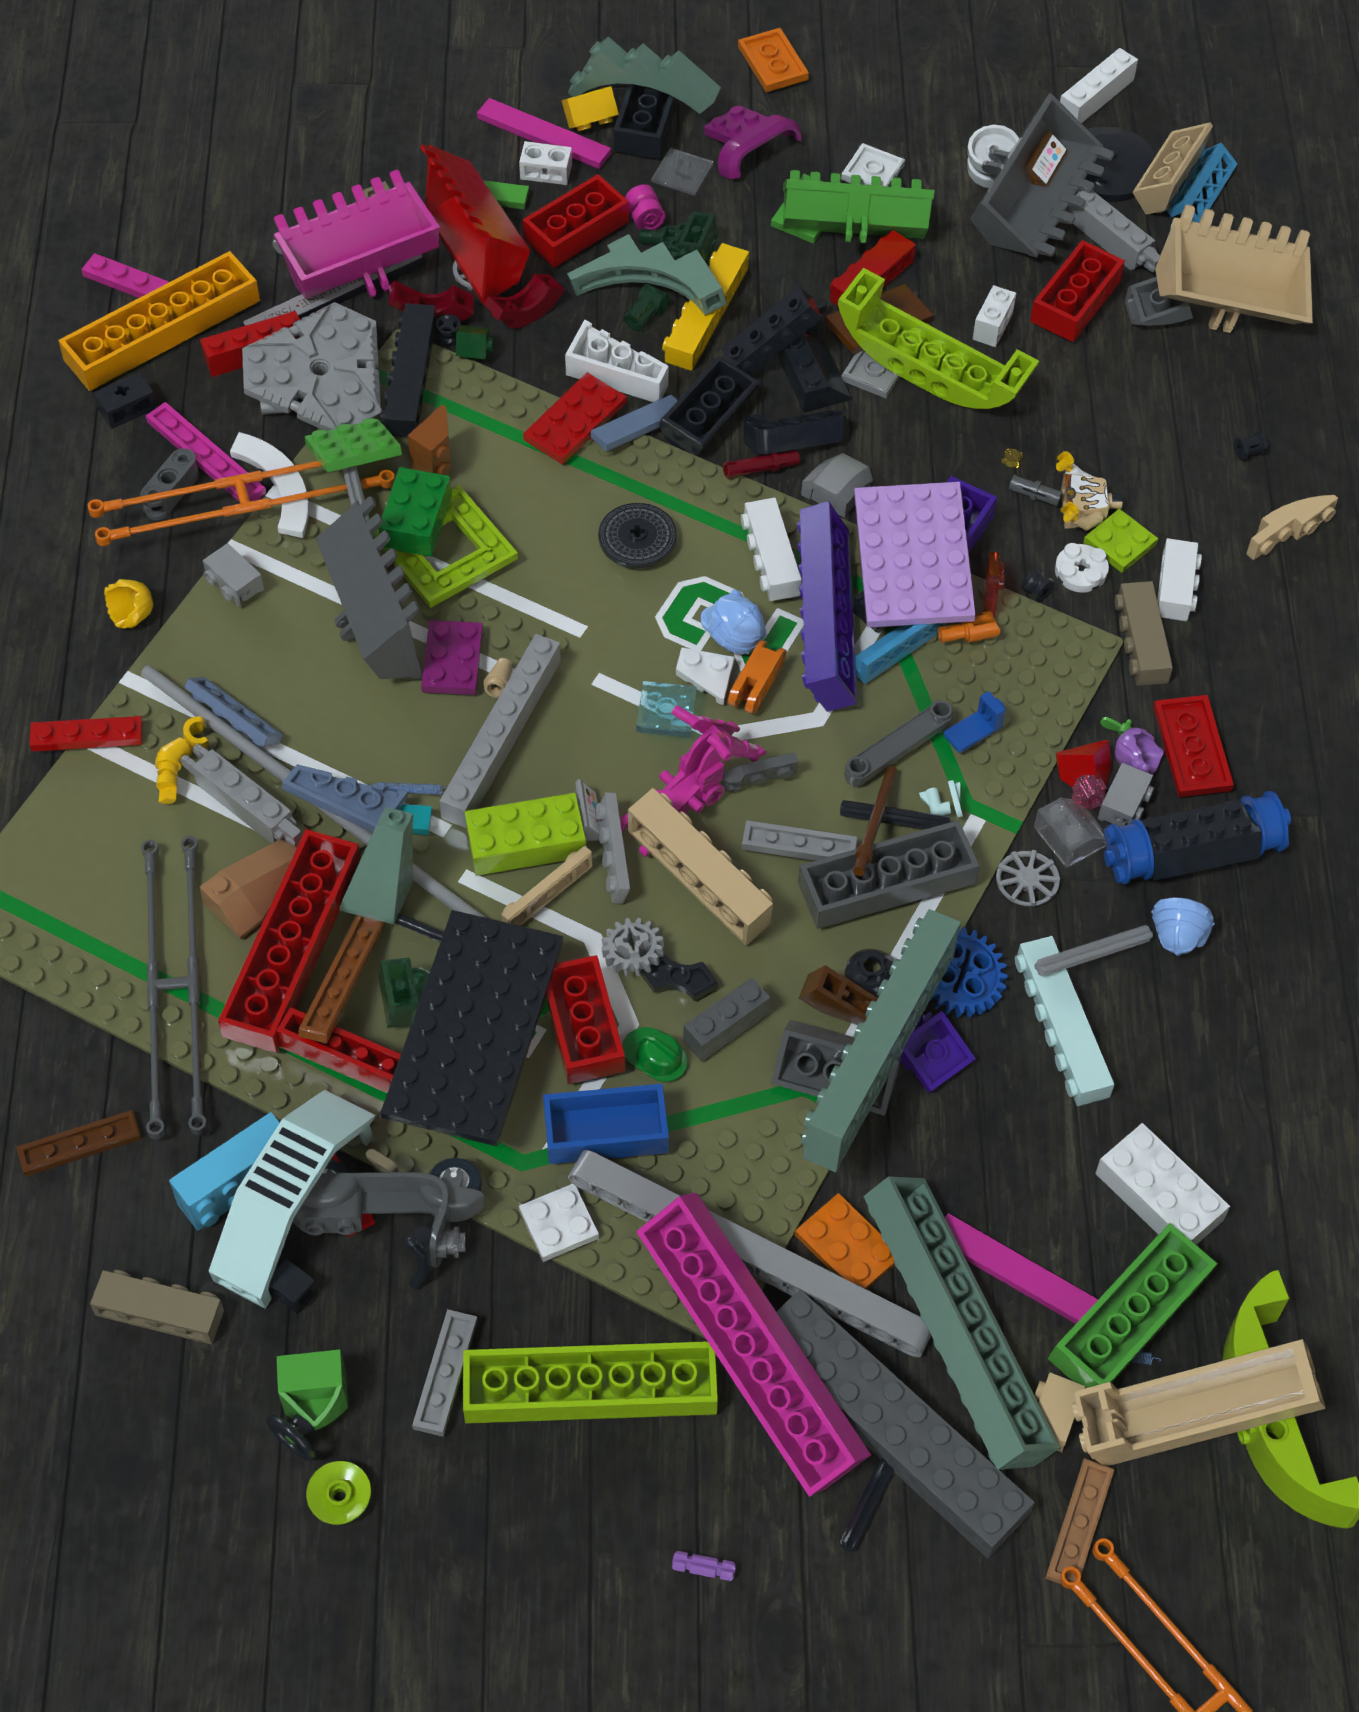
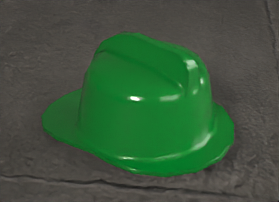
M641 1027L627 1034L623 1041L622 1048L625 1059L656 1081H674L682 1076L687 1068L685 1050L673 1036L667 1033H662L652 1027Z

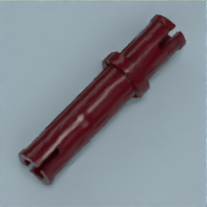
M795 449L724 462L723 472L727 479L770 470L771 472H776L779 468L799 465L800 457Z

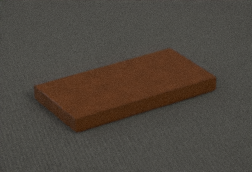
M906 284L881 294V300L924 323H929L933 320V313ZM840 311L825 317L824 323L852 354L863 350L847 329Z

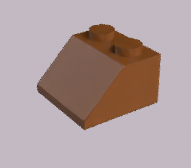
M441 405L408 435L411 469L441 475H448L450 472V443L447 411L444 405Z

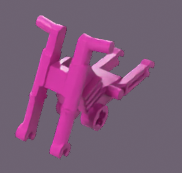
M676 705L671 714L703 734L695 741L690 751L680 757V769L675 777L667 770L661 772L659 778L667 786L663 790L656 791L659 794L664 793L668 796L673 804L672 807L679 813L684 812L686 814L691 808L700 813L705 805L708 807L712 806L724 793L725 788L719 783L723 778V767L725 766L720 761L721 758L726 762L734 755L736 757H745L755 762L759 761L758 758L761 755H766L767 752L760 745L748 743L745 739L741 741L737 737L732 736L734 732L740 731V728L733 721L726 723L720 719L715 720L705 716H696ZM628 813L620 817L622 832L624 828L628 830ZM641 845L639 852L644 857H647L649 851Z

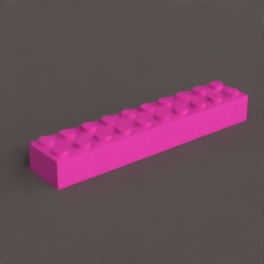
M697 1192L679 1196L636 1231L809 1497L827 1489L871 1456Z

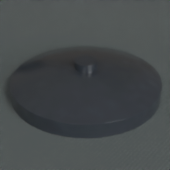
M1110 126L1087 129L1104 148L1113 151L1114 156L1110 161L1097 158L1095 164L1104 167V173L1102 176L1087 174L1085 180L1094 183L1095 188L1093 191L1106 202H1121L1136 198L1133 191L1156 156L1152 147L1142 137L1126 129Z

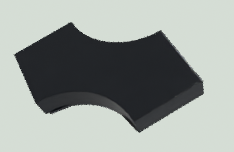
M664 954L663 957H658V966L650 965L651 972L648 973L644 969L640 970L641 976L653 993L662 990H677L687 994L693 1001L714 991L719 985L702 961L692 965H683L671 961Z

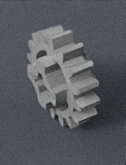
M626 918L624 925L615 922V930H606L607 937L602 938V955L608 967L613 965L615 973H618L621 969L624 970L626 977H628L631 971H635L636 976H640V970L642 969L649 973L651 972L650 965L658 966V957L664 956L663 936H660L658 927L652 929L650 921L643 925L641 918H637L635 923H631L630 919ZM631 943L634 945V951L632 950Z

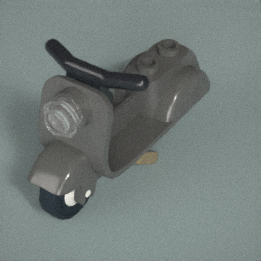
M370 1149L366 1152V1158L387 1172L350 1173L343 1164L330 1160L292 1221L303 1232L310 1235H321L322 1233L350 1235L362 1230L363 1214L428 1213L433 1215L435 1220L431 1230L427 1227H419L415 1230L413 1236H409L405 1240L406 1247L416 1256L417 1270L410 1280V1286L413 1289L421 1287L430 1272V1265L438 1268L443 1258H447V1255H454V1258H459L460 1251H465V1233H460L459 1227H454V1230H451V1222L468 1220L485 1207L484 1194L481 1192L482 1181L480 1172L473 1163L461 1158H450L437 1163L429 1174L398 1172V1166L395 1162L376 1150Z

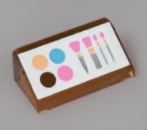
M1051 131L1045 134L1026 166L1031 184L1047 186L1067 154L1066 147Z

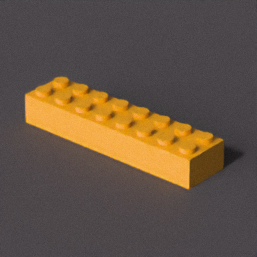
M229 251L59 339L63 360L85 387L91 391L258 303L260 297L257 280Z

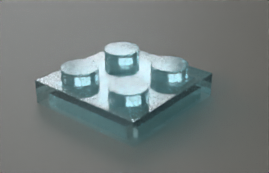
M643 681L636 732L691 738L692 727L671 713L674 707L679 705L694 715L697 687Z

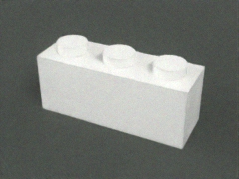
M1168 538L1166 540L1162 555L1157 598L1160 616L1163 618L1187 621L1190 611H1195L1197 596L1193 595V590L1197 591L1199 575L1195 574V569L1199 570L1202 554H1197L1198 543Z

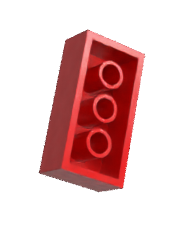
M597 174L524 218V241L555 268L629 222V201Z
M1082 240L1034 300L1030 322L1074 342L1120 283L1125 260Z
M594 955L557 963L545 999L567 1084L625 1072V1055L598 956Z

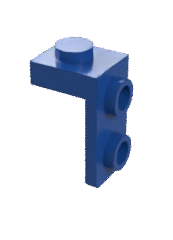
M989 691L980 696L977 712L945 730L943 736L958 753L965 751L1002 728L1006 711L1004 704Z

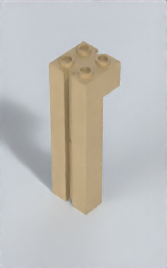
M1303 1339L1117 1389L1111 1382L1078 1390L1074 1392L1076 1402L1072 1403L1074 1416L1077 1422L1082 1421L1084 1427L1082 1428L1083 1433L1079 1434L1083 1451L1088 1452L1092 1459H1095L1104 1466L1122 1463L1326 1409L1320 1386L1316 1379L1310 1350Z

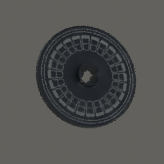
M629 503L613 509L603 518L599 526L598 539L602 551L613 562L628 568H647L659 564L672 553L676 545L677 531L672 518L662 509L646 503ZM635 533H640V537H635Z

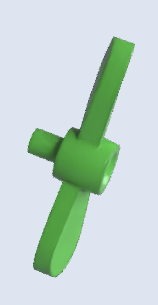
M1103 717L1100 722L1103 727L1118 731L1119 735L1132 728V721L1129 719L1126 723L1120 724L1111 718Z

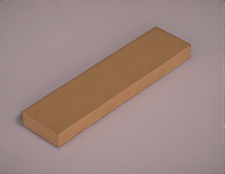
M1084 1458L1045 1579L1061 1584L1060 1575L1066 1567L1070 1566L1077 1568L1080 1574H1082L1114 1469ZM1065 1574V1578L1068 1582L1076 1581V1578L1073 1574Z

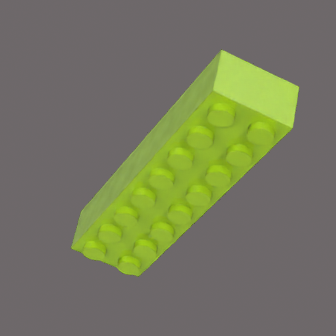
M708 1342L463 1350V1412L465 1423L717 1414L715 1352Z

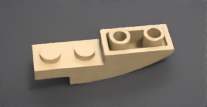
M1335 495L1310 497L1287 504L1262 518L1257 534L1251 538L1247 555L1255 560L1262 554L1267 555L1278 542L1286 541L1291 535L1296 540L1305 534L1310 535L1321 522H1327L1334 516L1338 497Z

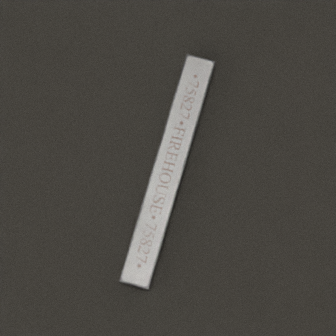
M420 254L384 268L387 279H393L425 264V257ZM377 272L371 274L370 278L373 285H380ZM361 277L307 299L302 294H299L241 321V326L243 327L296 311L299 319L302 320V318L308 317L310 314L316 313L318 310L334 302L339 304L367 291V288Z

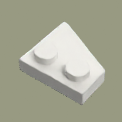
M681 648L676 667V676L685 682L692 683L702 693L704 691L708 692L716 698L717 703L724 705L734 665V657Z

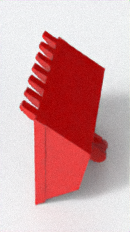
M422 144L420 148L428 156L425 206L440 226L439 237L484 305L488 296L496 297L520 281L530 249L470 161L438 149L435 146Z

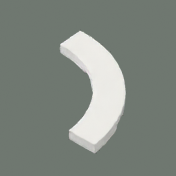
M238 433L230 450L232 458L245 461L263 471L294 466L274 446L244 433ZM298 471L270 477L281 497L306 492L303 479ZM308 499L282 504L278 533L304 538L309 518Z

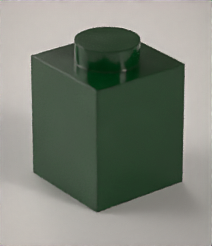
M460 325L456 334V356L486 359L489 351H493L494 336H490V328Z

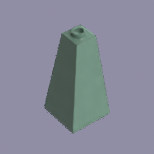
M385 807L342 900L340 911L394 924L413 885V813Z

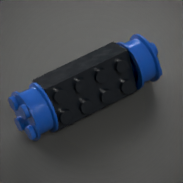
M1267 791L1262 797L1254 799L1251 796H1243L1241 800L1202 806L1197 809L1174 812L1144 820L1133 819L1129 825L1119 827L1117 824H1110L1108 828L1104 829L1107 850L1104 851V861L1107 867L1111 866L1117 883L1125 885L1129 883L1130 879L1142 877L1144 880L1151 878L1159 880L1258 859L1264 853V850L1274 849L1280 852L1289 846L1288 825L1291 823V816L1289 810L1283 808L1277 794L1273 791Z

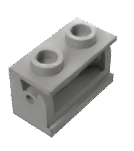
M228 543L203 560L205 569L203 574L207 582L212 586L216 585L227 601L232 600L239 608L241 607L240 599L246 601L258 592L264 591L261 574Z
M1122 763L1101 805L1098 819L1117 824L1118 826H1125L1126 823L1129 825L1133 819L1140 820L1144 811L1141 805L1143 801L1149 802L1154 791V787L1150 786L1153 775Z

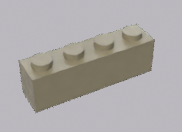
M1153 581L1123 583L1120 586L1119 594L1115 595V608L1120 610L1121 614L1119 625L1121 632H1125L1126 636L1124 640L1126 654L1129 653L1131 658L1129 661L1130 674L1135 676L1137 686L1169 683L1173 667Z
M114 1270L113 1273L102 1271L90 1302L95 1316L211 1345L224 1313L221 1300L212 1293L201 1292V1294L189 1292L187 1288L181 1285L174 1284L171 1287L161 1285L157 1280L143 1277L140 1280L132 1278L128 1273L120 1270Z

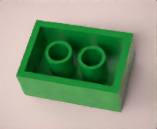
M399 467L382 515L383 522L378 528L379 534L386 531L390 537L384 548H393L397 551L432 557L452 498L450 476Z

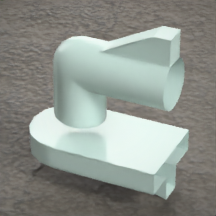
M953 780L948 781L957 818L963 817L960 807L961 783L954 784ZM930 788L925 792L919 793L921 800L930 808L932 814H951L950 802L941 803L937 788Z

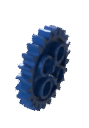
M965 927L959 931L954 953L956 958L952 959L944 974L949 983L941 980L931 1000L935 999L937 1001L935 1009L944 1005L946 1015L953 1009L957 1018L964 1011L967 1017L971 1018L975 1011L978 1015H982L985 1008L990 1010L994 1006V1002L997 1003L1002 997L1000 993L1006 988L1003 982L1008 978V975L1001 972L1007 965L1005 963H998L1002 953L994 954L992 952L996 944L987 946L985 944L987 936H983L979 940L977 939L976 930L971 935H967ZM966 951H968L969 957L961 972L959 967L964 962ZM974 962H978L983 969L976 967ZM961 972L963 978L958 982L956 993H954L953 987ZM966 986L971 987L974 990L975 994L969 992L966 989Z

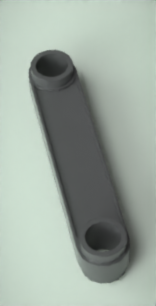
M943 700L935 701L915 717L855 757L850 758L846 763L844 771L847 783L854 787L864 785L869 779L940 731L947 729L953 717L951 705Z

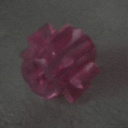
M1083 775L1072 786L1074 793L1071 796L1076 805L1082 804L1084 809H1093L1103 803L1104 797H1106L1104 790L1107 787L1102 778L1096 779L1094 775Z

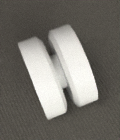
M989 125L978 129L970 137L967 169L969 176L975 183L983 187H990L995 179V175L984 172L981 168L984 161H992L988 157L991 149L1010 152L1019 140V137L1013 130L1005 126Z

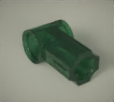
M645 284L638 294L637 301L624 314V322L634 331L641 330L656 313L660 315L665 311L669 303V295L649 284Z

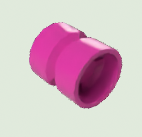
M639 185L627 193L625 198L629 201V212L639 230L652 231L664 222V210L651 186Z

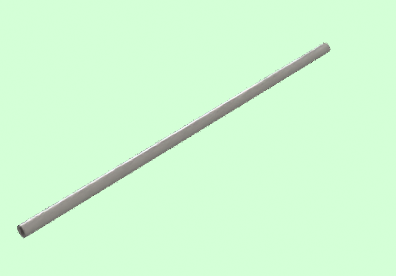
M147 665L141 671L142 677L194 716L204 718L207 726L283 782L291 771L152 666ZM314 805L365 845H368L373 834L372 832ZM413 863L414 882L451 910L484 917Z

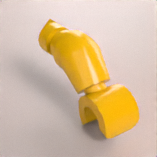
M197 716L188 719L183 727V739L178 737L161 747L158 751L155 767L158 769L156 787L159 789V803L171 804L176 801V776L182 767L181 758L184 755L189 757L194 753L192 749L197 744L209 750L208 739L205 737H194V735L202 734L204 731V718Z

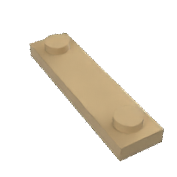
M584 846L578 852H572L562 865L518 901L508 904L501 914L502 922L519 926L524 924L592 868V851Z

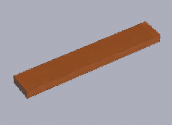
M359 915L356 916L299 1028V1037L323 1043L328 1042L381 936L386 922Z

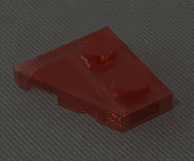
M989 551L984 612L991 611L995 618L998 590H1003L1004 562H1000V552Z

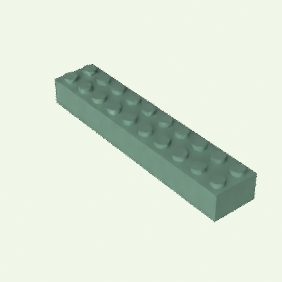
M928 909L923 919H917L912 932L914 934L913 938H907L901 950V959L896 958L889 972L891 977L889 980L884 979L877 994L879 996L878 1000L871 1001L866 1011L865 1017L867 1019L865 1023L859 1022L853 1036L855 1041L852 1045L849 1043L846 1045L841 1057L842 1064L840 1067L834 1066L829 1077V1087L821 1089L816 1101L818 1105L816 1110H810L805 1118L803 1127L806 1130L800 1143L804 1145L803 1159L836 1173L954 957L961 925L960 921Z
M887 1177L863 1197L868 1205L870 1215L875 1219L881 1231L883 1241L887 1244L894 1258L896 1268L901 1272L907 1284L908 1293L914 1299L920 1311V1317L927 1325L934 1339V1346L940 1352L947 1366V1372L958 1388L961 1401L968 1409L977 1433L982 1437L990 1460L997 1470L1036 1466L1059 1450L1060 1446L925 1178Z

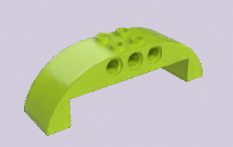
M865 268L860 271L838 300L840 314L847 329L870 357L909 382L939 398L960 406L974 409H989L1010 402L1018 394L1039 363L1037 359L1017 349L1007 364L1003 365L880 299L885 279Z
M1279 1270L1272 1271L1262 1278L1247 1295L1229 1329L1223 1350V1361L1269 1348L1261 1325L1277 1322L1289 1300ZM1295 1417L1237 1432L1241 1444L1246 1445L1259 1475L1280 1500L1296 1512L1314 1521L1346 1529L1354 1527L1359 1520V1482L1357 1477L1320 1485Z

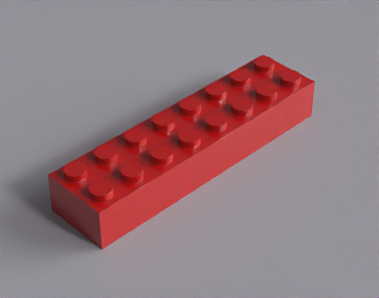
M305 829L218 1019L222 1037L274 1053L278 1052L280 1045L276 1030L290 1007L297 1009L340 912L342 900L361 860L359 844Z

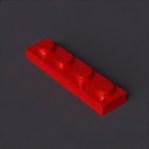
M142 717L33 722L30 727L31 751L142 745Z

